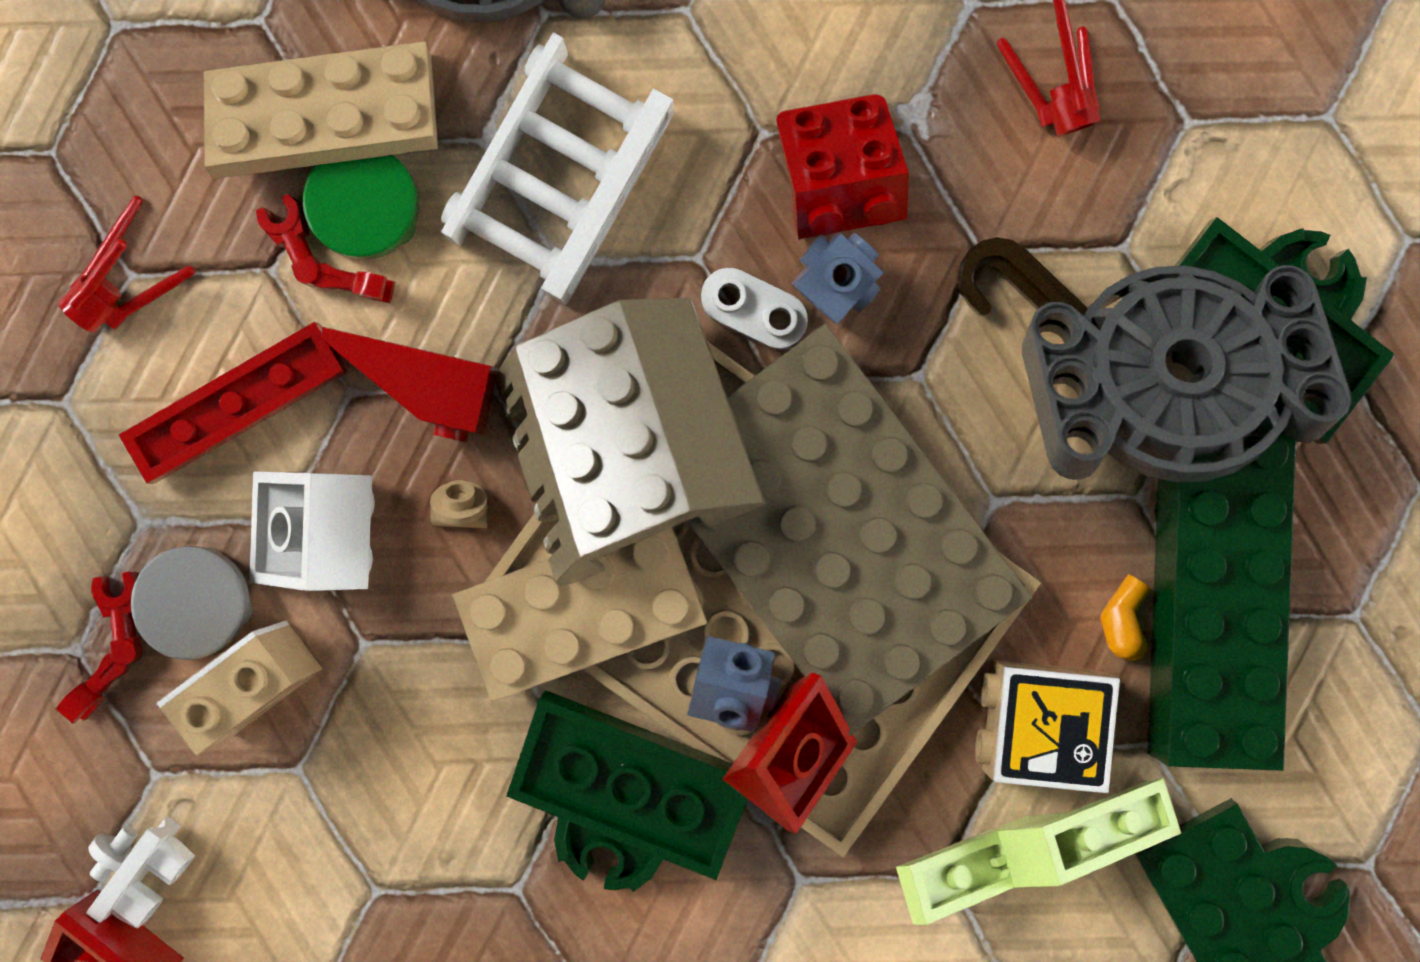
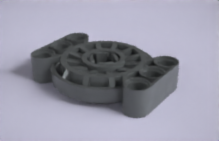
M1281 265L1273 268L1265 275L1254 292L1242 283L1215 271L1190 266L1154 267L1130 274L1106 288L1088 307L1084 316L1073 306L1063 302H1050L1042 305L1034 313L1022 342V356L1049 463L1052 469L1060 476L1070 480H1081L1089 477L1097 470L1108 453L1119 463L1149 477L1173 482L1209 481L1235 473L1257 459L1281 432L1297 442L1310 443L1320 439L1348 412L1351 404L1349 387L1316 285L1308 273L1293 265ZM1271 296L1280 298L1286 303L1287 307L1276 303ZM1122 298L1113 308H1105ZM1041 333H1055L1062 338L1064 343L1053 344L1047 342ZM1287 348L1297 350L1302 354L1305 361L1295 358ZM1173 352V363L1187 367L1193 375L1204 371V376L1196 383L1178 380L1169 372L1166 366L1165 359L1169 353ZM1066 384L1071 386L1076 391L1078 397H1063L1055 390L1053 385ZM1304 400L1314 403L1322 415L1312 413L1306 407ZM1249 436L1264 437L1258 444L1244 452L1243 442ZM1078 437L1085 440L1090 445L1092 453L1081 454L1070 447L1067 438Z

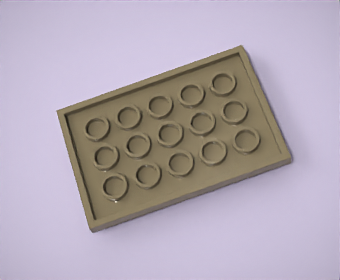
M826 323L727 397L766 505L713 527L698 516L687 521L802 674L806 676L813 672L822 676L850 727L849 736L1033 598Z

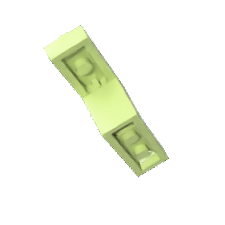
M1164 778L1144 781L1070 812L1018 818L899 865L896 869L913 925H928L1013 888L1062 886L1181 834V830Z

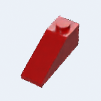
M322 328L321 340L417 419L434 423L433 435L467 442L469 432L484 435L496 384L494 379L498 372L496 368L464 359Z

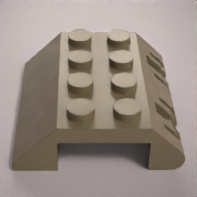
M690 298L618 300L515 346L495 375L494 379L502 402H505L503 409L507 420H524L515 431L516 434H513L514 437L512 439L515 449L520 451L518 459L532 502L537 503L533 507L536 519L541 522L560 519L543 540L546 552L552 555L549 562L557 585L573 584L605 571L602 563L595 560L596 558L697 516L713 527L766 505L695 306Z

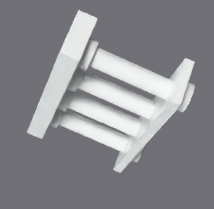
M553 32L545 47L538 44L530 54L524 69V75L528 78L462 194L455 192L447 202L441 216V222L445 223L441 233L450 242L460 247L468 232L471 231L540 270L539 276L545 279L541 287L544 293L567 306L674 115V103L672 98L654 88L645 103L640 100L632 103L564 65L563 63L568 56L563 37ZM551 84L623 123L622 130L628 134L618 152L609 149L606 153L536 113ZM524 133L596 173L595 179L600 181V184L590 201L582 198L578 202L508 162ZM496 182L568 221L567 228L573 232L563 250L555 247L551 251L481 212Z

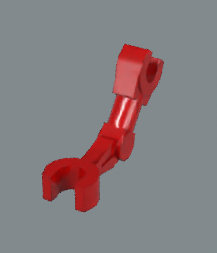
M289 194L281 197L288 210L287 218L282 223L276 224L273 214L266 208L261 207L256 210L257 222L278 246L286 249L293 264L291 267L297 281L309 287H320L325 290H345L363 298L391 304L395 287L394 281L387 280L385 276L363 271L352 273L338 270L326 263L321 264L314 257L305 239L310 234L303 205L296 198Z
M138 572L122 573L124 590L118 597L114 596L110 591L109 577L92 578L91 593L102 617L110 618L113 641L110 642V653L103 657L93 675L69 692L55 708L72 724L76 723L79 718L83 721L87 720L104 700L102 694L115 680L126 674L132 664L141 659L143 655V647L140 637L136 635L135 623L131 612V595L139 575Z

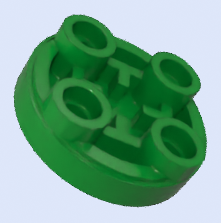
M388 155L315 165L305 183L303 210L311 231L321 243L342 256L368 260L385 256L401 245L408 243L413 238L419 213V195L414 179L406 167L395 156Z

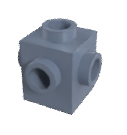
M837 233L830 240L821 235L799 259L806 267L791 285L828 319L838 324L851 308L860 313L875 298L881 289L875 281L884 272L873 263L879 256L877 251L858 234L853 233L847 239L841 233ZM843 264L847 270L846 279L842 283L836 284L833 280V271L836 266Z
M707 636L697 669L687 715L715 722L725 728H739L755 732L762 710L773 712L776 703L780 678L771 676L775 653L754 648L745 643H735Z

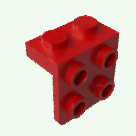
M878 94L786 110L777 115V131L792 186L793 216L798 240L821 235L827 236L836 232L874 225H885L890 222L908 219L909 171L886 99Z

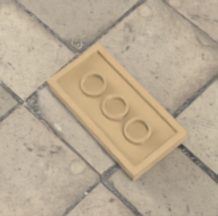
M426 41L204 71V165L212 179L438 149L432 60Z
M673 527L596 558L595 560L604 565L605 571L573 584L557 585L549 559L452 594L490 701L502 699L707 624Z

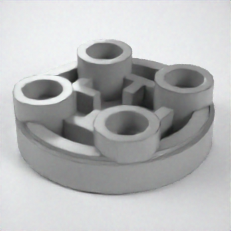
M186 546L159 554L142 569L135 581L131 595L132 617L142 638L159 653L180 660L200 659L225 649L239 636L244 625L250 621L253 612L248 586L243 574L233 561L223 555L220 550L213 547Z

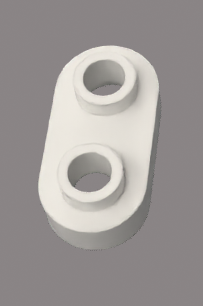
M723 268L713 272L703 284L701 291L702 307L706 315L713 322L769 349H788L794 346L806 331L808 317L801 301L795 296L736 268ZM732 286L738 290L740 299L736 304L728 306L719 300L718 293L723 287ZM776 310L786 312L790 317V325L784 330L773 328L769 322V316L772 312Z

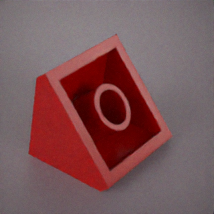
M811 672L785 689L775 703L773 712L768 713L723 777V780L782 827L794 834H797L857 744L854 735H848L850 727L821 675Z
M98 889L64 911L55 920L40 958L43 962H182L184 959L183 956L144 925L137 929L119 920L113 914L99 923L86 914L101 893Z

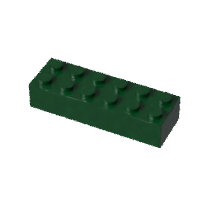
M1283 432L1277 436L1257 459L1235 473L1209 481L1173 482L1158 478L1148 754L1169 767L1284 771L1296 441L1288 438ZM1249 436L1243 442L1244 452L1258 444L1264 437Z

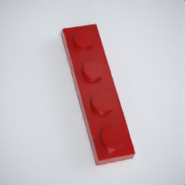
M317 322L309 324L120 433L121 441L146 484H155L348 373L338 353L320 339L323 328L321 324Z

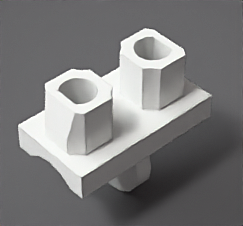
M167 816L158 828H148L134 848L130 845L136 839L138 833L129 826H123L116 837L109 834H98L88 847L89 853L97 861L90 871V875L95 880L104 882L111 871L115 872V874L86 914L99 923L113 914L119 920L137 929L147 922L159 907L163 898L141 883L144 876L150 871L165 883L171 885L181 876L195 857L181 841L174 837L181 825Z

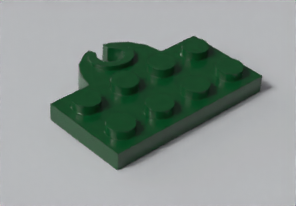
M1215 217L1206 224L1175 266H1190L1215 271L1242 283L1254 292L1265 275L1273 268L1281 265H1293L1308 273L1316 285L1351 396L1348 412L1320 439L1314 441L1317 444H1327L1395 356L1391 350L1351 320L1363 301L1367 277H1361L1356 259L1349 248L1338 252L1330 259L1329 272L1325 279H1316L1309 273L1307 269L1308 255L1314 249L1325 246L1331 236L1330 234L1301 228L1269 240L1258 249L1221 219ZM1271 296L1276 303L1287 307L1286 303L1280 298ZM1287 348L1295 358L1305 361L1302 354L1297 350ZM1304 400L1306 407L1312 413L1322 415L1314 403Z
M547 690L543 692L538 700L506 797L558 817L554 837L558 863L565 861L571 871L584 881L594 863L591 849L606 847L615 853L618 864L610 868L605 878L604 889L615 891L631 888L632 892L651 880L663 860L717 880L748 800L723 780V777L733 763Z
M1232 798L1179 825L1181 834L1135 853L1136 858L1195 962H1327L1321 950L1339 936L1349 918L1350 891L1348 885L1340 878L1329 881L1325 891L1318 897L1307 898L1303 894L1304 882L1310 875L1315 873L1329 874L1337 865L1321 851L1301 842L1299 839L1277 838L1261 845L1238 803Z

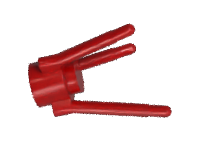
M1053 0L1069 83L1050 90L1051 102H1046L1007 39L1000 38L997 41V46L1006 59L1007 64L1034 105L1041 128L1053 124L1057 137L1083 130L1101 122L1098 112L1100 106L1094 86L1088 30L1084 26L1077 29V57L1065 0Z
M140 196L132 197L84 272L70 286L71 289L58 302L59 308L71 321L91 333H96L104 323L116 330L129 315L174 289L195 274L194 267L186 266L123 305L119 306L116 301L121 297V293L105 277L127 247L126 241L121 238L143 203V199Z

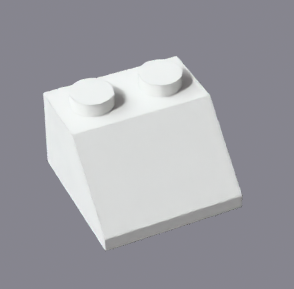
M253 471L249 583L304 591L368 589L369 572L373 563V555L370 548V521L375 506L374 494L372 492V475Z

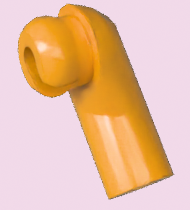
M1130 574L1125 577L1102 610L1100 621L1107 646L1116 657L1123 658L1124 660L1137 661L1145 655L1148 643L1142 634L1136 612L1152 589Z

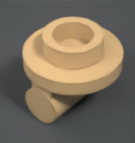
M455 480L440 486L432 494L430 499L431 526L489 527L490 507L487 503L486 492L479 485L468 481Z

